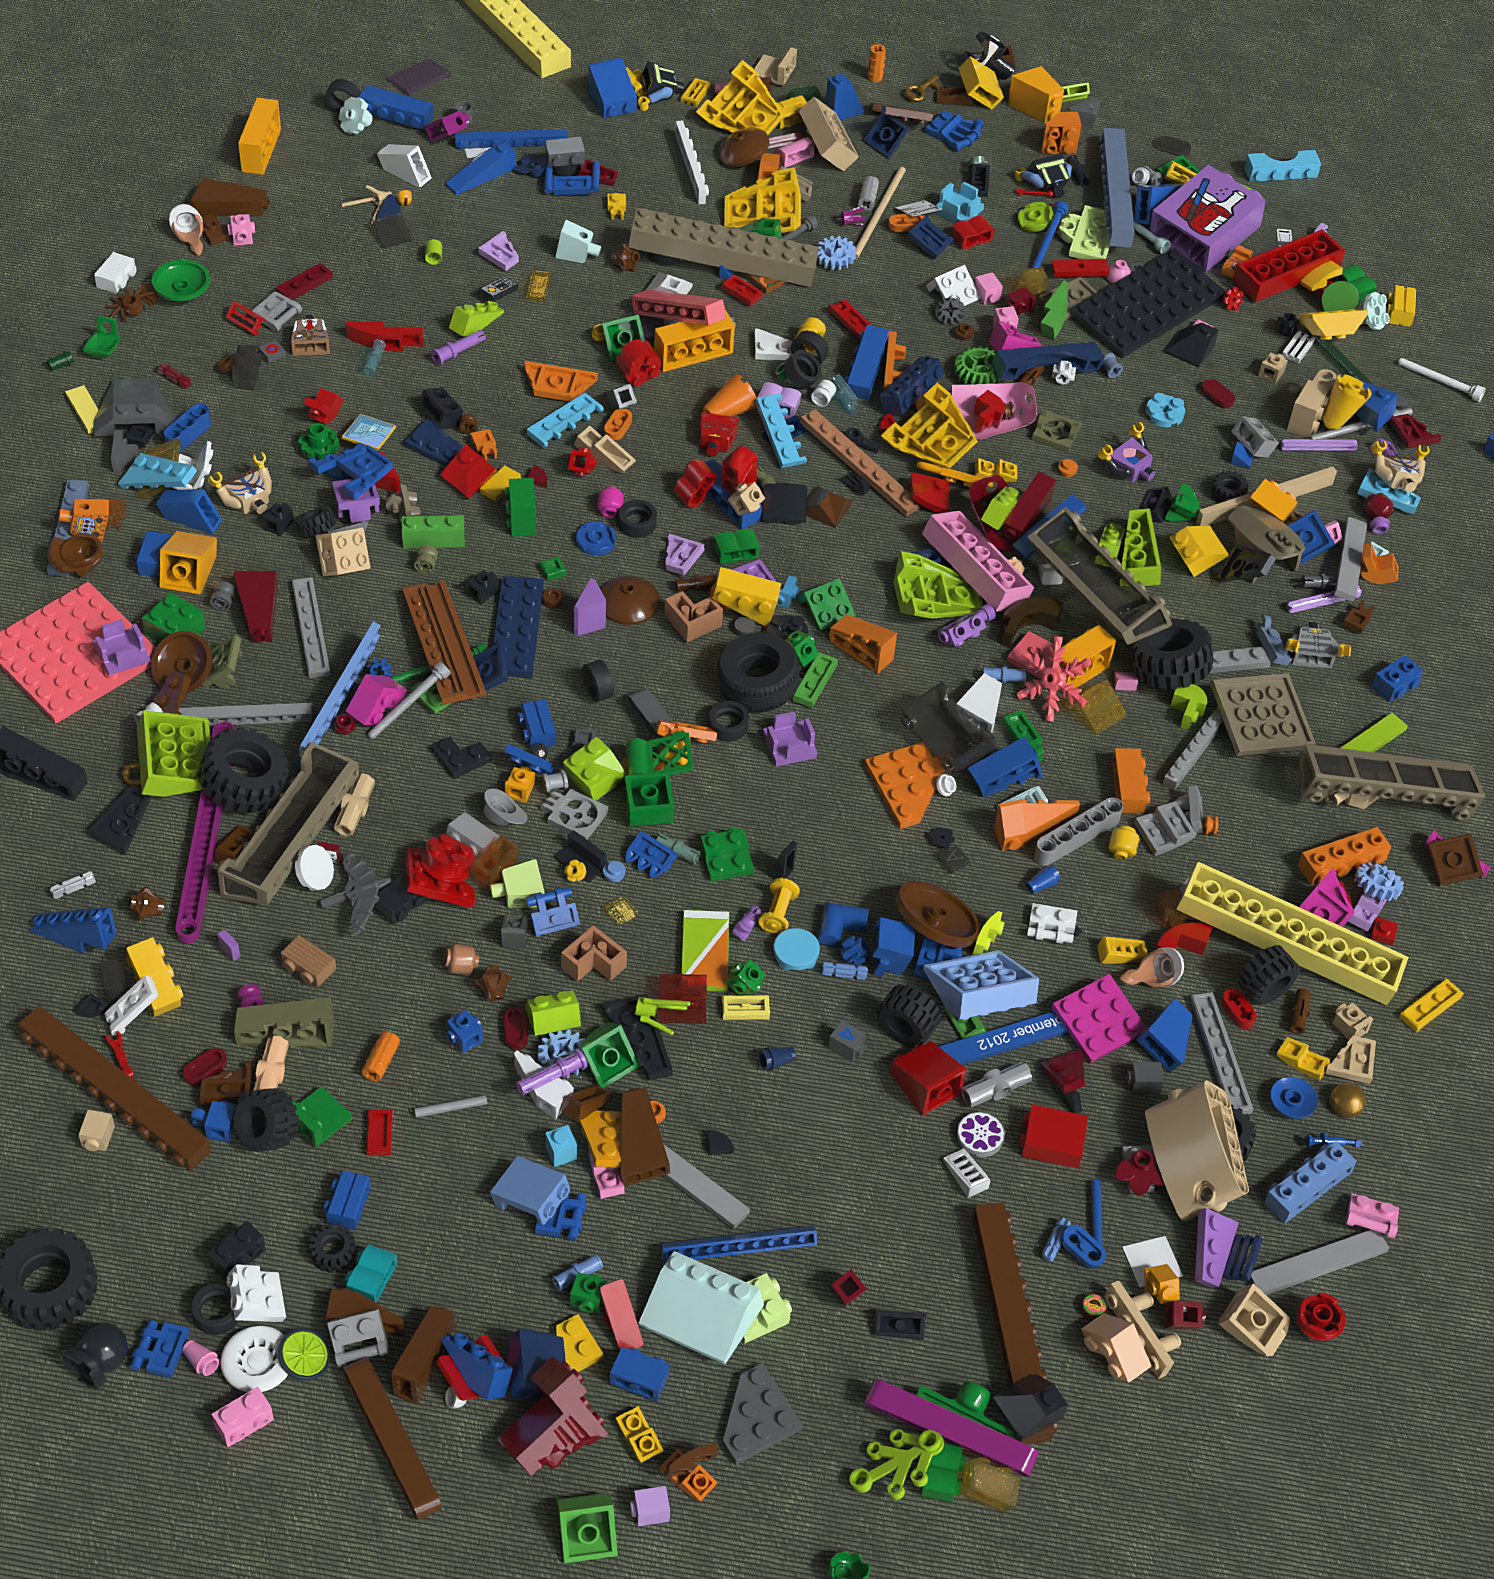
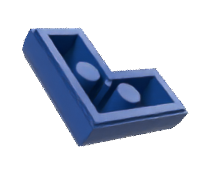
M825 902L818 935L819 944L840 947L843 929L865 932L869 909Z

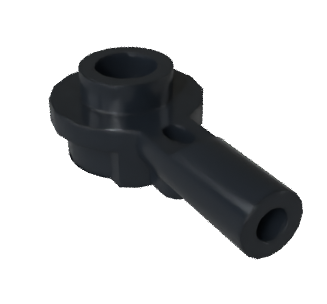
M848 428L844 432V435L855 445H861L878 453L880 446L867 440L857 428Z

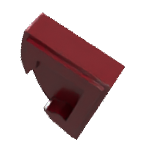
M533 465L528 478H533L534 485L547 488L548 477L546 472L542 468Z

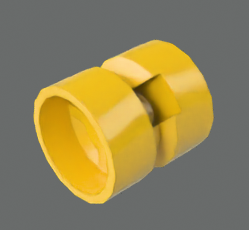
M808 317L803 321L796 337L806 330L814 331L823 337L826 327L821 320ZM802 343L806 351L809 353L815 352V349L810 345Z

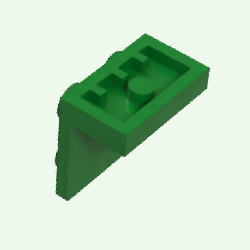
M840 578L804 592L796 598L799 605L807 603L819 631L832 627L846 614L856 616Z
M323 1087L318 1088L302 1102L296 1103L294 1100L292 1102L297 1107L296 1115H299V1120L296 1121L298 1131L315 1147H318L352 1120V1115Z

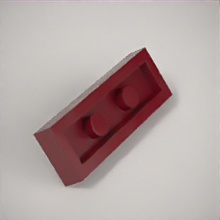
M319 263L275 287L276 292L294 300L332 279L333 274L322 263Z

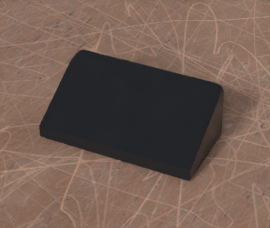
M1160 487L1149 490L1142 509H1150L1151 518L1154 522L1162 523L1173 498L1169 488Z
M875 1309L874 1336L924 1340L926 1313Z

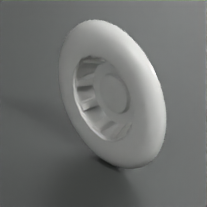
M253 1326L243 1329L232 1336L226 1343L221 1355V1370L226 1380L235 1388L245 1392H249L256 1387H259L261 1392L279 1385L288 1375L281 1367L277 1353L279 1343L285 1335L271 1327Z

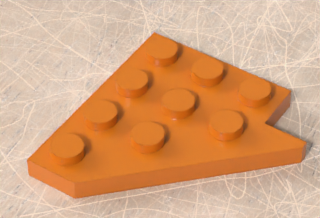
M922 742L865 759L864 765L899 829L921 822L937 788V779L940 775L944 774L950 761V753L932 757L925 743Z

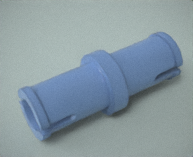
M1003 666V668L984 667L983 674L985 673L997 681H1002V683H1007V681L1026 682V669H1007V666Z
M594 1254L579 1264L575 1262L570 1265V1269L552 1278L555 1288L560 1292L572 1285L578 1272L590 1275L602 1269V1261L597 1254Z

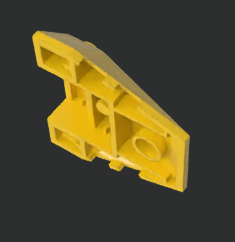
M742 60L731 72L732 79L712 102L707 99L696 113L709 124L730 132L754 127L764 130L769 135L784 118V114L771 97L756 70Z
M795 168L775 171L771 177L764 180L759 179L756 181V184L748 188L745 186L726 195L724 227L740 228L761 218L780 219L781 233L795 231L800 227L801 194Z
M936 383L923 395L926 404L902 427L894 423L881 437L897 450L950 469L977 443V439L965 421L951 393Z

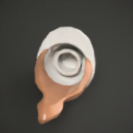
M177 205L169 214L170 227L179 240L189 243L191 251L200 256L203 250V244L200 241L203 233L202 217L190 205Z
M1159 948L1143 957L1139 968L1128 970L1119 980L1128 985L1144 982L1152 987H1170L1183 974V958L1174 948Z

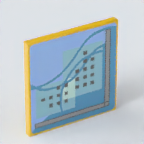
M360 414L344 433L342 439L356 444L361 442L378 451L396 429V425Z

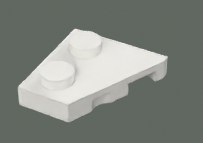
M755 329V359L786 360L792 355L790 348L793 341L760 329Z

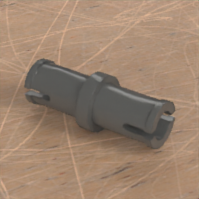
M1319 574V576L1302 575L1301 581L1305 582L1301 583V587L1318 588L1319 590L1335 588L1337 576H1326V574Z

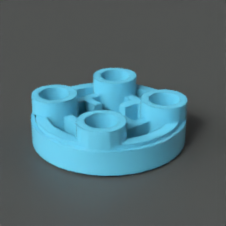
M792 928L781 932L777 936L773 951L779 966L783 970L811 969L815 966L820 946L817 938L809 931Z

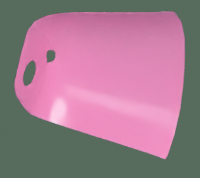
M1029 384L952 385V397L977 440L1016 430L1029 425L1036 419L1034 388ZM986 390H990L999 396L1006 404L1010 401L1013 403L1015 409V417L1013 419L1009 417L1007 420L1002 419L998 428L991 426L981 433L974 430L978 416L973 413L977 398ZM1028 392L1031 394L1029 405L1026 403V394ZM1022 409L1024 414H1020L1019 411Z

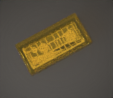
M532 271L527 291V300L546 301L551 272Z

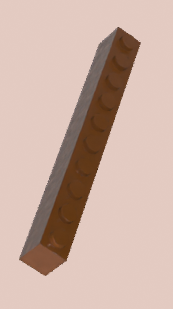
M40 1005L18 1023L21 1033L19 1036L25 1044L33 1045L41 1057L44 1059L48 1057L60 1072L65 1071L68 1073L70 1079L76 1085L81 1084L84 1086L92 1098H99L107 1110L110 1112L115 1111L119 1114L121 1120L127 1126H134L143 1139L147 1140L149 1138L158 1151L163 1154L166 1152L170 1155L178 1167L181 1168L183 1166L188 1171H192L211 1153L209 1139Z
M1004 1202L975 1205L972 1219L1008 1387L1010 1388L1035 1374L1047 1380L1045 1369H1041L1039 1362L1041 1361V1349L1039 1345L1036 1346L1034 1340L1036 1338V1327L1034 1322H1030V1301L1026 1300L1024 1292H1026L1025 1279L1020 1277L1019 1270H1021L1020 1256L1015 1255L1016 1238L1009 1228L1011 1226L1010 1212H1006ZM1057 1422L1020 1442L1024 1444L1051 1442L1054 1432H1057Z

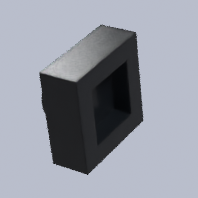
M134 424L125 438H127L128 444H136L139 447L145 448L153 436V430Z

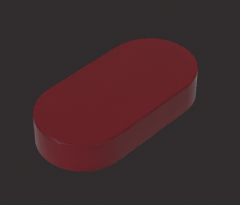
M1213 379L1203 382L1202 393L1217 406L1230 408L1234 405L1235 395L1220 382Z
M510 1007L503 1015L505 1045L511 1050L519 1051L528 1044L527 1014L520 1007Z
M220 1048L208 1049L184 1067V1081L190 1086H200L202 1079L212 1075L215 1076L226 1067V1053Z

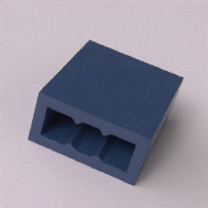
M519 1329L506 1340L508 1365L513 1368L510 1377L511 1398L537 1402L544 1395L530 1380V1377L552 1356L560 1363L563 1360L566 1361L564 1339L551 1333L532 1332L530 1329Z

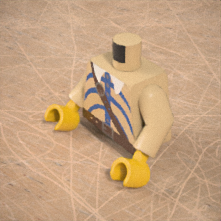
M1376 441L1371 446V451L1376 454L1374 457L1375 473L1390 488L1404 489L1406 492L1414 491L1417 484L1421 483L1425 472L1424 457L1429 453V447L1427 446L1422 452L1420 449L1421 445H1419L1414 451V455L1418 459L1416 460L1411 457L1384 455L1382 451L1387 447L1386 442L1382 441L1379 443Z
M261 452L263 461H257L255 454L253 457V463L259 467V470L256 468L248 470L222 482V485L220 483L222 475L219 472L214 474L217 481L213 480L211 475L209 476V485L217 488L216 492L225 506L238 509L243 514L253 510L258 514H262L267 510L268 506L266 504L269 503L268 495L271 494L272 480L268 468L264 466L266 456L263 452Z

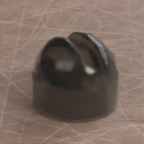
M535 743L530 750V754L546 760L548 749L543 743Z

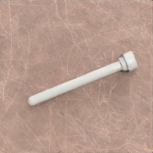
M1400 358L1398 360L1400 366L1468 393L1472 400L1480 402L1486 388L1482 386L1471 387L1406 359Z

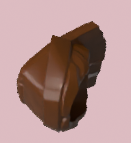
M89 533L76 534L66 540L53 537L47 552L49 562L53 564L55 569H58L59 573H77L81 578L101 562L103 556L100 540Z

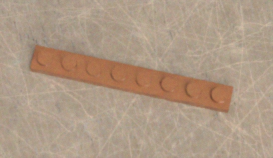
M817 410L801 416L800 423L859 476L869 481V484L904 516H908L920 509L921 505L912 499L911 494Z

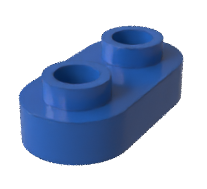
M1071 1225L1063 1231L1061 1235L1062 1245L1084 1266L1095 1269L1102 1265L1106 1259L1104 1247L1082 1227ZM1069 1237L1075 1238L1076 1243H1072ZM1088 1254L1094 1255L1095 1260H1091Z

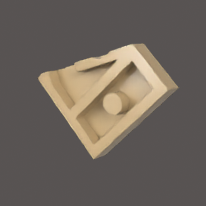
M1352 1036L1346 1046L1337 1054L1334 1061L1327 1066L1325 1074L1370 1084L1373 1076L1376 1041Z

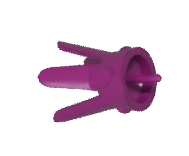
M858 207L850 211H842L841 218H837V220L842 219L843 225H864L862 223H854L866 220L860 215H854L863 211L864 208Z

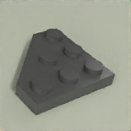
M763 1363L742 1373L739 1379L723 1438V1446L735 1465L742 1463L803 1428V1424Z

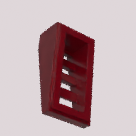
M585 159V163L582 164L578 176H592L593 162ZM600 165L599 184L614 186L618 172Z

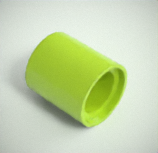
M435 239L427 241L425 245V260L431 265H437L442 261V243Z

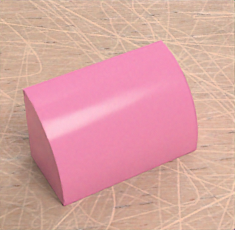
M805 137L775 149L773 154H780V164L786 168L813 157L815 142L811 138Z

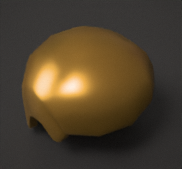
M1342 1083L1332 1090L1329 1104L1337 1115L1343 1118H1354L1363 1112L1366 1098L1359 1086L1353 1083Z

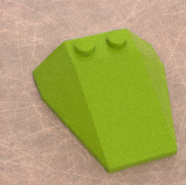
M903 551L899 553L894 586L900 613L934 619L965 616L969 613L977 612L983 606L981 596L977 594V591L958 572L918 554Z

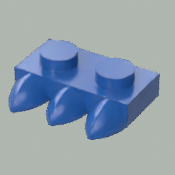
M640 831L626 852V862H632L640 857L638 860V870L646 869L652 865L650 877L655 878L663 872L666 874L678 857V854L643 831Z

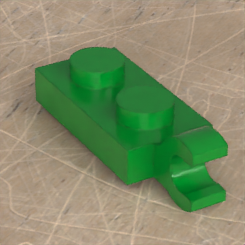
M1023 710L1004 716L1003 723L1013 738L1019 740L1025 737L1037 754L1039 762L1043 761L1041 757L1045 753L1041 746L1043 739Z

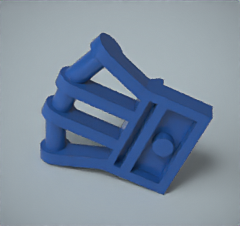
M943 110L925 127V134L943 141L954 152H958L965 146H971L974 140L981 136L980 131L983 129L984 122L981 119H976L975 121L962 119L960 114L956 116Z

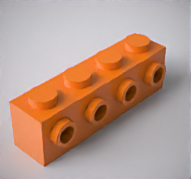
M1376 827L1302 852L1298 867L1310 885L1320 883L1332 868L1335 870L1336 876L1343 877L1349 872L1358 870L1362 864L1367 865L1368 862L1371 864L1383 863L1388 857L1391 845L1379 828Z

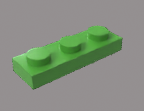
M819 652L796 693H794L793 701L813 708L837 667L838 659Z

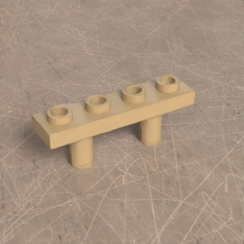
M1120 1281L1111 1283L1104 1295L1108 1307L1113 1310L1117 1318L1134 1323L1151 1364L1149 1369L1154 1372L1158 1379L1166 1376L1174 1364L1167 1352L1181 1346L1180 1337L1176 1333H1171L1160 1339L1157 1338L1140 1312L1153 1305L1154 1301L1149 1292H1144L1131 1298Z

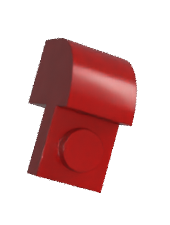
M320 388L315 400L309 397L305 399L304 405L310 408L307 417L329 424L337 416L344 399L335 393Z
M986 390L977 398L973 413L978 416L974 430L979 433L986 428L989 429L991 426L998 428L1005 412L1003 400L990 390Z

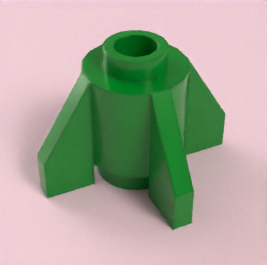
M1182 483L1178 491L1182 495L1177 493L1171 500L1170 508L1174 509V511L1168 510L1165 519L1171 522L1187 521L1193 517L1197 518L1199 510L1202 508L1199 506L1200 501L1192 488Z

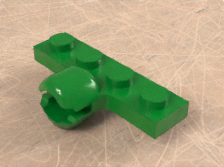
M965 1381L957 1397L954 1399H948L922 1385L916 1396L1008 1437L1013 1438L1015 1434L1014 1431L984 1416L985 1408L990 1400V1392L975 1382Z

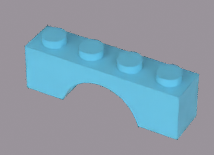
M1315 150L1298 151L1297 156L1289 161H1278L1270 158L1265 153L1247 154L1244 170L1249 182L1317 178L1321 162Z

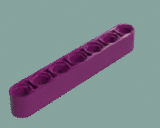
M873 1379L863 1402L868 1407L923 1432L927 1430L938 1432L944 1441L963 1447L962 1449L1025 1477L1030 1476L1039 1451L1029 1445L879 1379Z

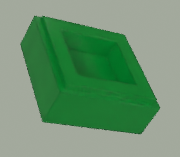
M559 557L540 562V569L547 581L566 576V569Z

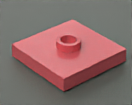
M1028 631L1008 655L1007 661L1021 669H1026L1028 673L1042 680L1041 672L1034 674L1036 669L1026 668L1030 663L1021 658V654L1027 651L1034 657V654L1037 653L1040 662L1044 659L1045 667H1050L1051 661L1048 657H1052L1049 646L1054 648V644Z

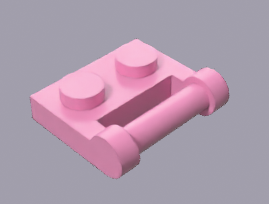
M1352 1193L1348 1204L1346 1224L1365 1227L1387 1234V1237L1395 1239L1398 1229L1399 1207Z

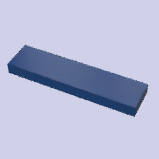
M1070 495L1013 543V549L1027 560L1037 552L1032 547L1027 536L1064 507H1067L1071 512L1076 511L1080 515L1087 509L1086 505L1075 495ZM1063 514L1040 532L1039 538L1043 541L1062 531L1070 524L1066 515Z

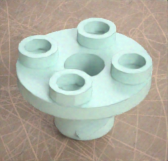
M1377 292L1369 293L1363 304L1358 306L1357 309L1368 310V315L1361 324H1368L1371 329L1379 330L1389 323L1390 319L1386 308L1387 299L1384 294L1380 295Z

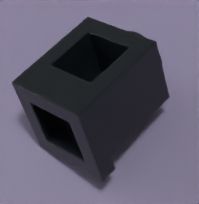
M274 503L267 513L262 514L263 530L278 536H282L294 521L293 509L286 503L281 505Z
M482 570L472 579H466V594L479 604H483L499 592L498 577L493 572L488 573Z

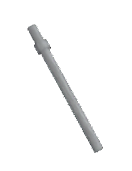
M1412 408L1399 411L1396 409L1392 416L1412 415L1413 410ZM1357 422L1339 429L1309 436V439H1329L1368 428L1371 425L1367 422Z

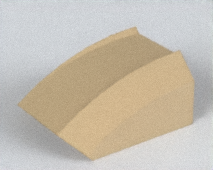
M1255 1284L1242 1288L1233 1297L1219 1318V1325L1227 1332L1265 1356L1274 1355L1287 1335L1290 1317Z

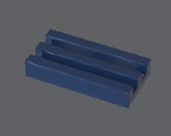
M1237 1234L1224 1272L1227 1280L1250 1281L1263 1241L1260 1236L1255 1235V1238H1252L1251 1235L1243 1237L1242 1234ZM1250 1245H1252L1251 1250H1250V1253H1249V1256H1248V1259H1247V1253H1248L1249 1247H1250ZM1243 1265H1245L1243 1274H1241Z

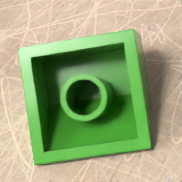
M610 1493L557 1500L564 1563L618 1556L614 1509Z

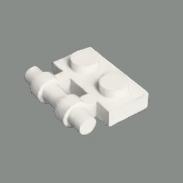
M1033 903L1027 936L1036 937V940L1042 941L1043 939L1055 940L1056 943L1063 944V942L1072 943L1077 910Z

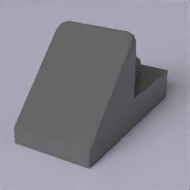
M1097 97L1069 107L1068 112H1078L1081 126L1092 128L1095 116L1099 112L1101 100Z
M114 430L111 463L113 473H119L134 463L135 458L139 456L136 444H128L127 438L123 436V430Z
M505 914L501 928L502 947L525 948L528 915Z

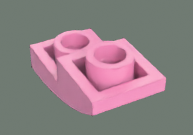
M588 1153L600 1198L624 1194V1185L618 1168L596 1167L591 1153Z

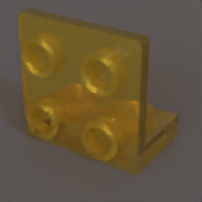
M1107 679L1092 685L1079 694L1087 700L1084 707H1081L1075 700L1073 705L1070 704L1069 700L1064 703L1067 710L1075 707L1077 710H1081L1095 735L1103 732L1127 716L1124 707Z

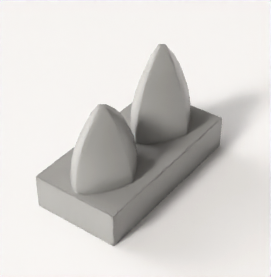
M1197 785L1189 786V794L1183 795L1173 802H1176L1181 810H1190L1184 813L1185 817L1196 834L1204 833L1202 797Z

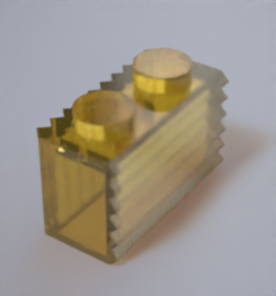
M977 1457L965 1464L960 1494L1001 1512H1007L1017 1505L1016 1501L1018 1499L1021 1477L1014 1475L1013 1471L1009 1468L995 1467L990 1464L988 1459Z

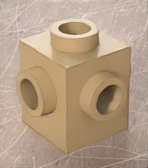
M755 482L741 483L735 488L736 492L728 498L738 515L756 511L760 508V503L765 499Z

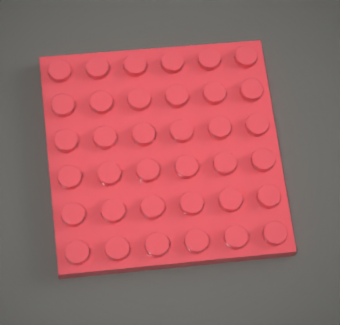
M86 582L0 632V668L56 724L149 669L156 647L142 634L150 662L109 676L94 647L93 641L95 637H103L102 625L121 619L126 630L132 628V624L95 587Z

